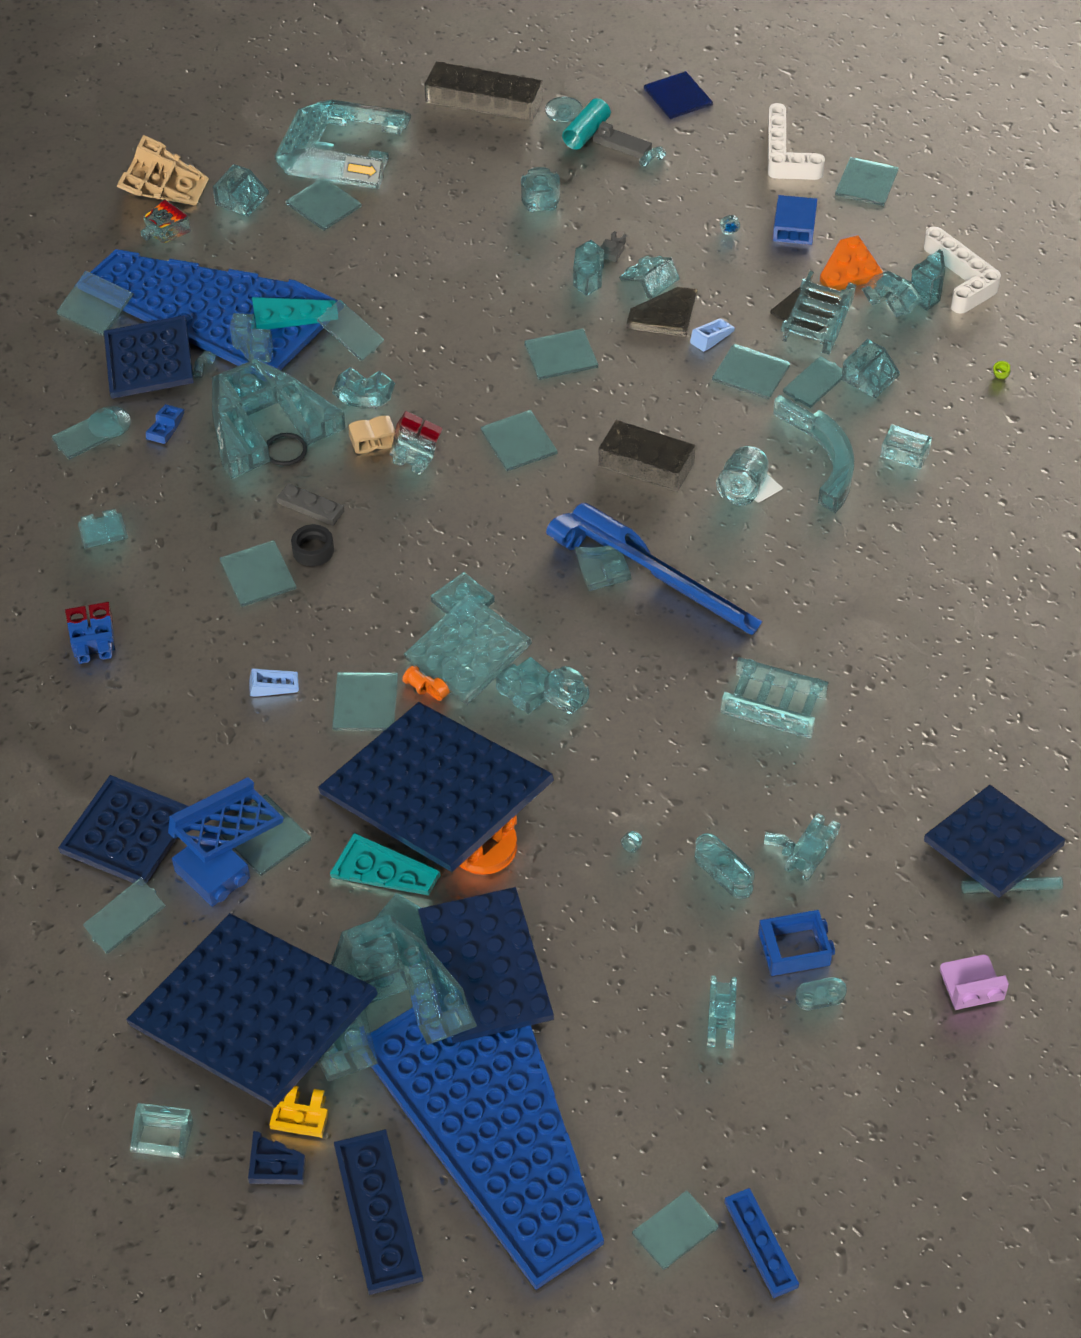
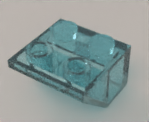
M235 164L213 186L215 205L245 216H249L269 194V190L250 169Z
M941 249L934 254H930L920 264H916L911 272L912 278L908 299L925 310H929L941 299L945 275L944 255Z
M867 339L843 362L841 380L877 398L900 375V372L886 349Z
M116 509L102 511L103 516L94 517V514L80 517L81 521L77 522L84 549L128 539L122 513L116 512Z

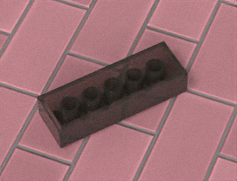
M436 61L424 84L425 102L526 121H533L543 100V80L453 65L445 62Z

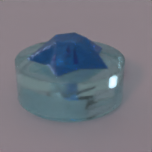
M728 215L722 218L720 221L721 231L724 234L737 232L740 229L738 217Z

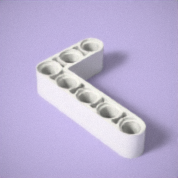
M781 103L771 104L768 115V175L778 179L817 180L822 178L825 157L818 153L786 152V107Z
M933 226L926 230L924 250L966 281L957 286L953 291L951 309L954 312L965 313L997 294L1001 274L997 269L943 229Z

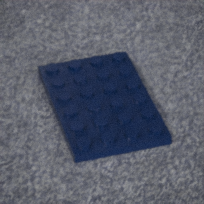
M516 887L418 909L452 1043L554 1020V1013Z

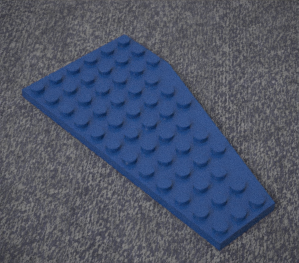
M115 249L77 283L79 290L145 322L185 315L189 343L269 381L330 322L257 331L252 297L334 300L336 302L337 314L344 309L343 302L295 280L289 279L288 282L262 278L258 274L233 269L228 271L199 267V263L169 259V261L142 257L136 252Z

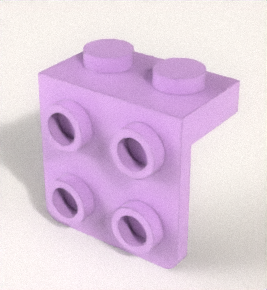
M979 955L941 964L940 972L955 1010L1005 999L1009 985L1005 975L996 976L987 955Z

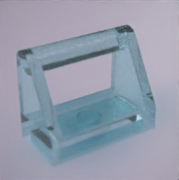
M138 1103L134 1118L130 1152L184 1159L193 1126L190 1109ZM144 1126L181 1130L179 1146L174 1147L140 1142Z

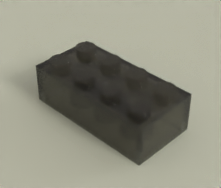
M615 420L599 447L598 466L678 492L694 464L695 445Z

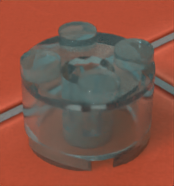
M532 168L528 170V174L525 176L523 174L521 177V200L529 212L553 211L557 208V204L560 201V177L556 172L555 174L550 172L549 168Z

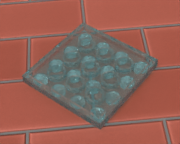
M468 593L404 653V656L426 675L433 679H442L447 684L450 693L465 705H468L532 644L530 637Z

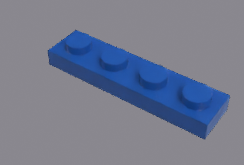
M750 1188L725 1197L724 1203L773 1299L797 1289L799 1282Z

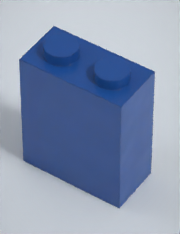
M778 195L773 241L812 245L818 198Z
M205 832L202 837L216 839L217 835ZM200 845L206 853L215 849V846ZM188 846L172 857L175 872L211 907L215 906L218 902L224 901L231 892L238 887L244 886L248 879H250L248 864L232 849L206 863Z

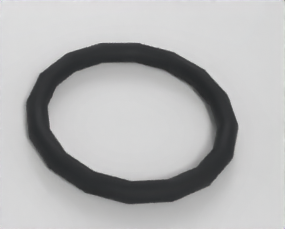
M294 433L274 435L264 445L266 459L280 466L298 463L307 453V443L302 437ZM292 437L302 443L303 451L296 459L278 461L270 457L268 447L276 439Z

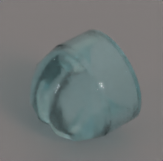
M630 831L621 838V844L626 851L635 853L642 845V836L638 832Z

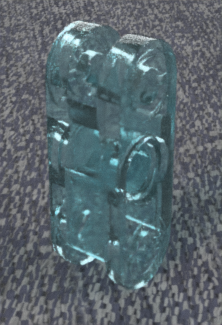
M817 813L790 853L784 870L791 872L795 868L803 872L802 879L808 881L834 842L840 829V823L833 820L828 827L824 826L825 816Z
M709 833L700 835L695 842L696 850L694 857L697 864L733 897L738 899L749 897L753 892L754 871L718 837Z
M711 976L707 1047H715L716 1028L726 1029L725 1048L733 1049L737 977H732L730 983L717 982L716 976Z

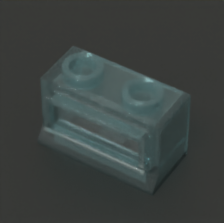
M891 424L882 443L880 456L921 469L930 452L932 437Z

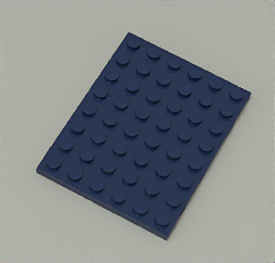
M418 702L319 785L318 789L323 796L450 872H453L554 781L553 774Z
M229 913L126 1020L136 1030L275 1108L378 995L376 987Z

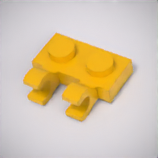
M294 1086L285 1096L284 1101H281L273 1109L269 1124L270 1129L322 1138L329 1114L328 1109L323 1108L326 1096H324L325 1091L314 1089L310 1106L298 1104L300 1098L299 1086Z

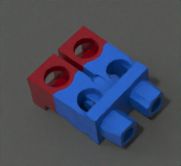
M109 602L88 605L90 622L86 606L65 609L74 658L76 657L80 664L88 663L91 660V654L99 653L100 659L112 658V652L116 650L112 624L113 617ZM97 610L106 611V614L94 616V613ZM74 614L83 615V618L71 619Z

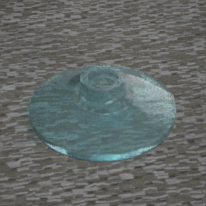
M571 97L554 98L545 107L546 115L557 122H571L583 110L582 104Z
M116 406L100 408L88 420L89 430L100 438L120 436L128 430L131 424L129 413L123 408Z

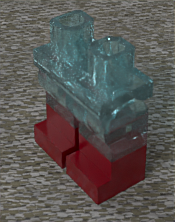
M405 411L397 423L389 455L393 456L394 464L401 466L406 462L412 465V472L421 475L433 459L435 446L442 427L427 420L422 424V418Z

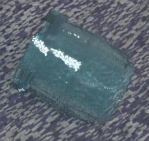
M744 446L736 449L730 458L727 459L724 469L720 472L716 481L717 490L721 497H727L731 500L730 503L734 505L744 506L751 504L757 497L760 487L763 486L769 469L766 455L760 449L753 446Z

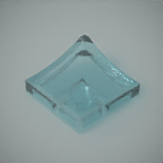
M611 546L575 547V553L588 591L632 579L623 554Z

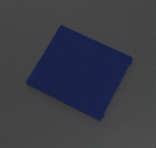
M686 71L644 85V89L670 119L713 105V101Z

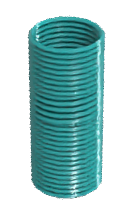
M592 99L563 131L562 138L565 144L571 149H581L599 129V125L610 117L611 110L608 104L602 99Z

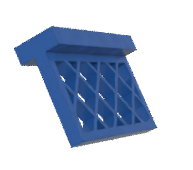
M247 777L169 817L168 833L174 839L179 837L206 863L283 823L284 817L254 789V782ZM253 799L258 804V807L244 805V803ZM231 810L239 811L238 817L224 814ZM242 812L255 813L256 819L241 817ZM259 814L270 815L273 819L269 821L259 820ZM211 820L220 821L219 827L204 824ZM222 823H237L236 829L222 827ZM240 824L254 826V829L247 831L240 830L239 827ZM191 830L200 831L199 837L190 836L187 832ZM203 832L217 833V838H205L202 835ZM220 834L235 836L230 841L219 840ZM200 845L215 846V849L206 853Z

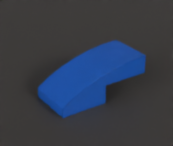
M165 404L155 414L156 422L146 431V439L166 444L176 431L184 415V409Z

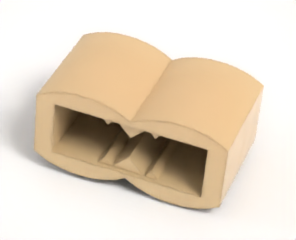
M377 416L371 420H358L348 425L349 437L355 453H368L375 449H386L397 444V439L394 435L395 429L390 416Z

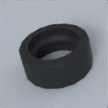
M316 524L305 525L297 529L292 535L293 557L300 564L312 567L319 566L328 562L333 556V537L326 527ZM308 540H321L326 543L322 548L315 551H306L300 548Z

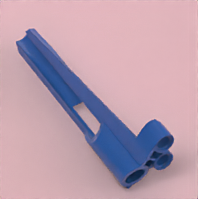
M586 502L579 504L573 513H565L554 518L546 529L548 536L571 551L575 548L578 549L586 536L605 547L611 546L649 569L660 581L748 634H755L762 623L760 619L651 555L646 544L637 533Z

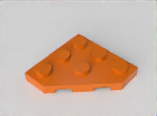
M857 235L839 241L820 275V282L829 294L883 279L884 272Z

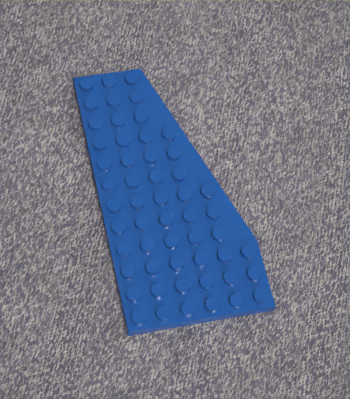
M438 991L356 1041V1047L535 1290L604 1245V1238L585 1188L580 1167L531 1025L452 1043Z

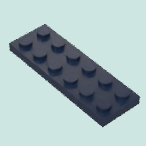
M386 1129L334 1142L369 1295L423 1282V1275Z

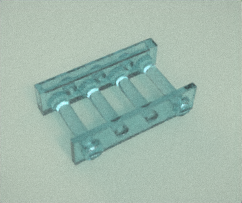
M810 271L807 278L802 279L800 285L801 292L788 320L783 321L781 332H784L782 341L787 342L790 333L798 334L820 341V344H823L822 353L830 355L853 302L856 284L848 283L846 290L842 289L839 291L812 283L814 272ZM810 290L837 298L840 303L833 305L807 297ZM804 304L831 312L834 317L827 319L800 310ZM798 318L825 326L828 331L820 333L794 324Z
M739 657L736 675L741 677L734 694L724 692L721 702V713L811 739L814 732L815 717L810 715L817 698L826 700L829 682ZM749 679L763 682L756 700L743 697ZM772 685L785 688L779 707L765 703ZM794 691L808 695L801 713L788 710Z

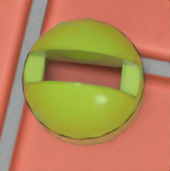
M1006 361L996 362L993 366L995 377L1006 379L1010 375V364Z

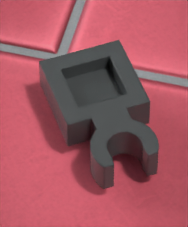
M614 231L611 234V240L605 239L599 248L598 257L617 262L624 251L626 234H623L621 238H617V232Z

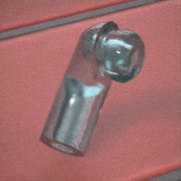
M655 147L647 151L640 158L639 164L646 167L655 156L662 160L667 153L663 150V147Z
M204 351L195 360L194 377H203L205 364H213L216 359L215 354L210 353V351Z
M765 832L764 844L783 847L782 854L784 856L793 857L795 855V848L797 846L794 841L784 834Z

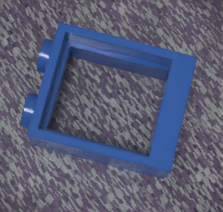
M819 910L760 920L758 935L771 976L830 966L832 955H835L833 941L828 940L826 919L821 918ZM813 930L819 952L781 958L775 936Z

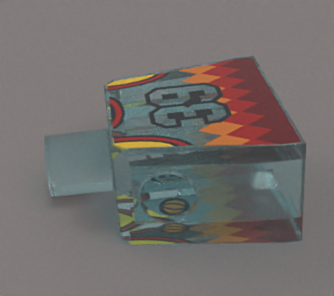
M164 199L145 214L146 228L140 231L143 239L146 241L155 237L160 242L167 243L191 232L189 216Z

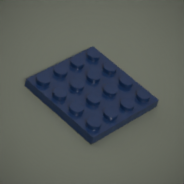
M185 315L104 330L109 392L112 399L194 383Z
M110 775L58 847L59 852L131 883L145 887L177 839H174L168 833L169 817L189 806Z
M988 785L924 836V841L998 898L1061 849L1066 840L992 785Z

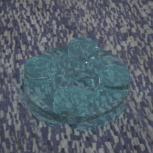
M562 666L560 669L552 670L545 678L544 698L556 708L573 714L587 703L589 688L588 686L585 688L583 683L584 677L577 670ZM567 686L570 693L566 692L563 687Z

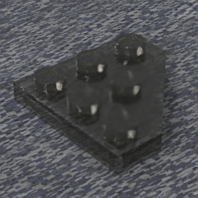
M676 287L631 308L627 320V329L687 337L698 289Z

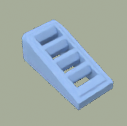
M719 318L693 329L690 343L704 352L734 332L735 327Z
M251 669L249 679L250 696L259 697L296 693L299 691L298 672Z

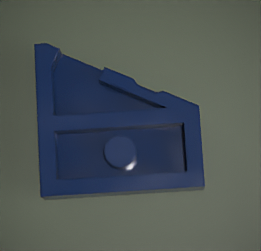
M253 1131L248 1175L249 1184L303 1185L305 1155L294 1149L286 1148L284 1144L276 1140L273 1142L263 1137L262 1133L258 1131Z

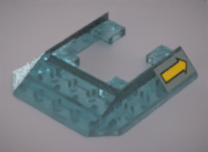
M322 100L298 109L275 154V160L288 175L379 189L384 178L385 166L389 160L388 152L370 150L368 156L334 151V144L319 142L328 123L346 126L349 120L382 125V132L400 135L402 129L407 128L411 114L403 110L339 100Z

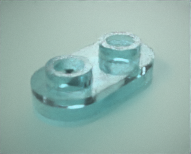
M835 977L803 983L797 988L795 1000L797 1005L804 1010L833 1006L844 1001L847 987L841 979ZM829 992H835L837 995L832 996ZM805 997H810L812 1000H811V1001H808V1000H805L804 998H805Z

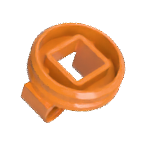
M515 815L491 837L498 842L493 848L483 855V847L481 846L460 867L468 872L481 875L496 873L507 867L514 859L517 851V836L514 826L517 824V816Z

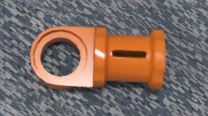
M416 665L409 667L402 678V681L405 684L412 685L419 695L429 693L436 700L442 701L450 694L449 687L442 679H433L430 676H425Z

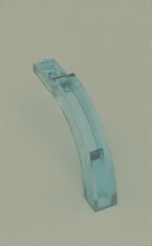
M779 395L774 401L773 414L813 437L822 445L831 459L833 471L828 480L820 487L818 503L836 514L846 501L852 485L854 453L851 443L842 428L827 414L820 410L813 414Z

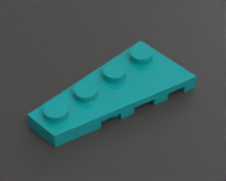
M252 297L257 331L338 321L336 302L334 300Z
M355 833L330 872L331 878L428 896L441 875L440 871Z

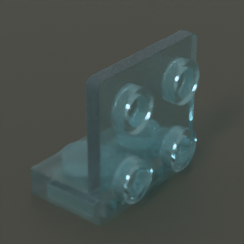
M649 256L642 257L638 260V264L625 269V273L619 277L621 281H641L648 299L655 298L680 279L672 258L662 256L650 258Z

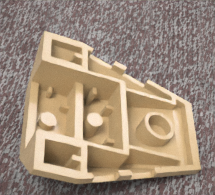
M143 135L137 146L134 159L127 172H124L117 187L138 196L196 206L209 178L191 164L186 165L177 154H171L161 142Z

